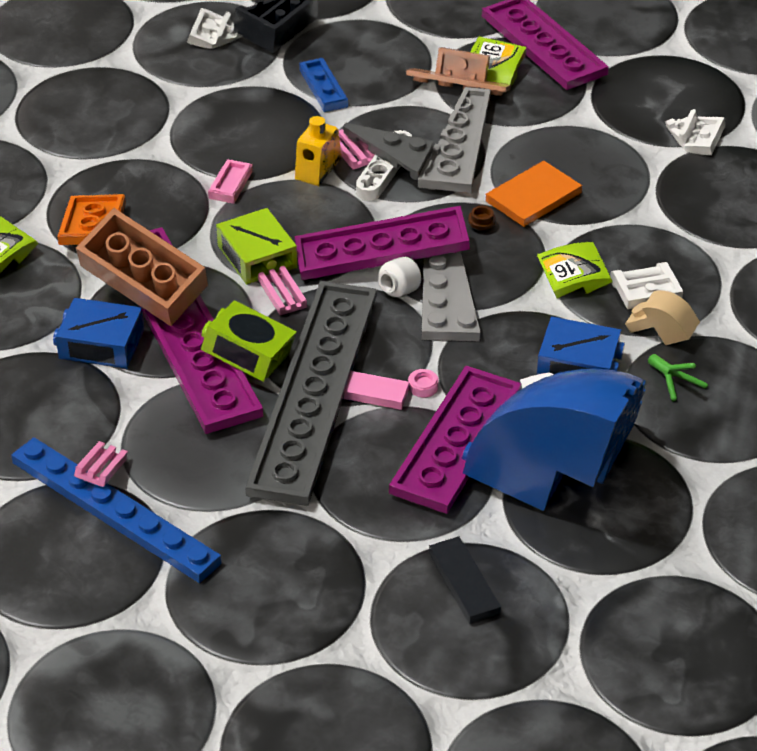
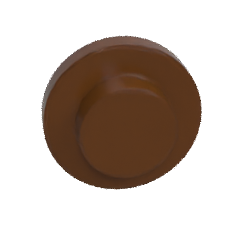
M476 206L468 216V223L471 227L484 231L495 225L496 216L490 207Z

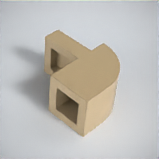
M658 290L653 291L647 302H642L632 309V314L625 325L630 333L654 327L664 344L669 345L689 340L700 321L683 298L669 291Z

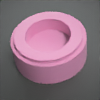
M428 369L413 371L408 378L410 393L421 398L433 396L438 391V376Z

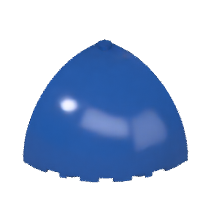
M577 369L547 376L527 385L499 406L482 426L473 442L467 444L462 455V459L466 461L463 474L542 511L545 510L564 474L592 487L596 482L603 484L636 422L642 404L641 399L646 390L644 389L646 380L615 370Z

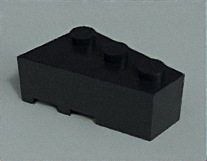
M256 0L255 5L250 7H236L234 32L274 53L317 19L319 0Z

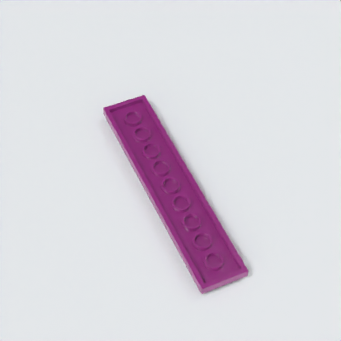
M163 227L149 230L172 245ZM200 295L172 326H169L142 308L143 315L205 434L264 417L263 407L243 371L201 350L204 340L201 337L202 330L209 320L213 321L214 319Z

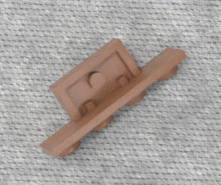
M439 47L435 72L412 68L408 69L406 75L414 76V81L428 83L429 79L438 80V85L453 87V83L463 85L462 89L465 87L491 89L490 94L502 95L503 92L511 89V85L486 81L490 55Z

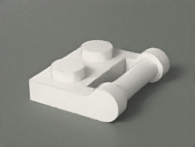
M667 262L657 263L656 267L626 272L615 270L610 273L613 281L611 284L618 290L627 309H633L638 304L647 302L653 291H669L681 298L683 297V290Z

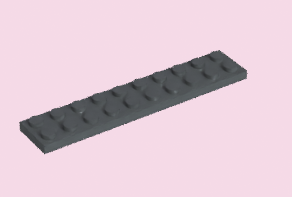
M320 281L246 484V496L309 506L344 399V391L350 373L353 371L377 298V289Z

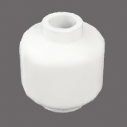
M399 257L382 265L378 281L381 289L389 296L402 297L418 289L421 283V273L418 265L412 259Z

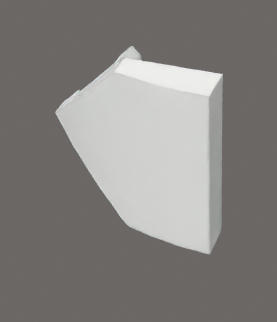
M201 8L187 43L202 48L214 49L243 36L234 32V23L230 19L231 14L229 12H226L223 17Z
M695 109L691 110L688 117L678 119L677 121L673 118L665 121L666 127L685 152L701 155H712L725 128L724 117H697Z

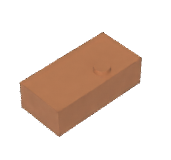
M115 208L76 247L81 267L169 326L175 323L208 286L206 269L203 265Z

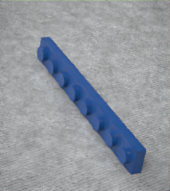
M35 437L11 454L14 465L199 584L222 564L219 553L108 483L102 487L76 478L74 474L77 464Z

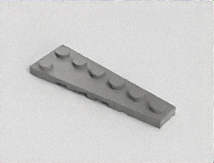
M464 88L455 105V110L448 119L446 129L442 130L440 140L432 150L431 158L427 159L418 177V188L471 193L491 89Z
M461 251L424 258L422 340L480 341V327Z

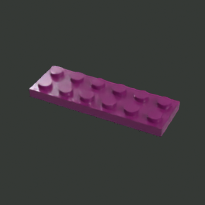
M505 0L482 8V17L513 44L526 47V55L566 90L608 75L609 66L530 0Z
M461 206L295 236L301 280L374 268L399 257H408L415 260L470 249Z
M465 366L390 482L389 494L448 514L469 479V476L463 474L466 461L462 459L467 444L473 442L482 426L499 406L521 390L522 383Z

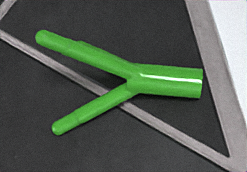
M652 354L648 359V364L665 375L672 401L677 400L672 380L673 376L702 388L708 387L706 382L680 371L695 369V363L671 365L656 354Z

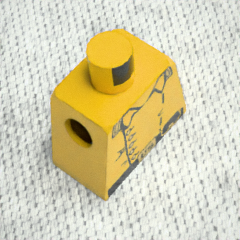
M314 116L310 118L309 127L297 141L295 179L319 186L340 161L342 154L338 128L325 124L323 117Z

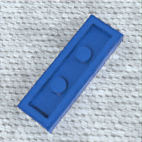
M323 58L299 63V70L323 112L348 107L346 95Z

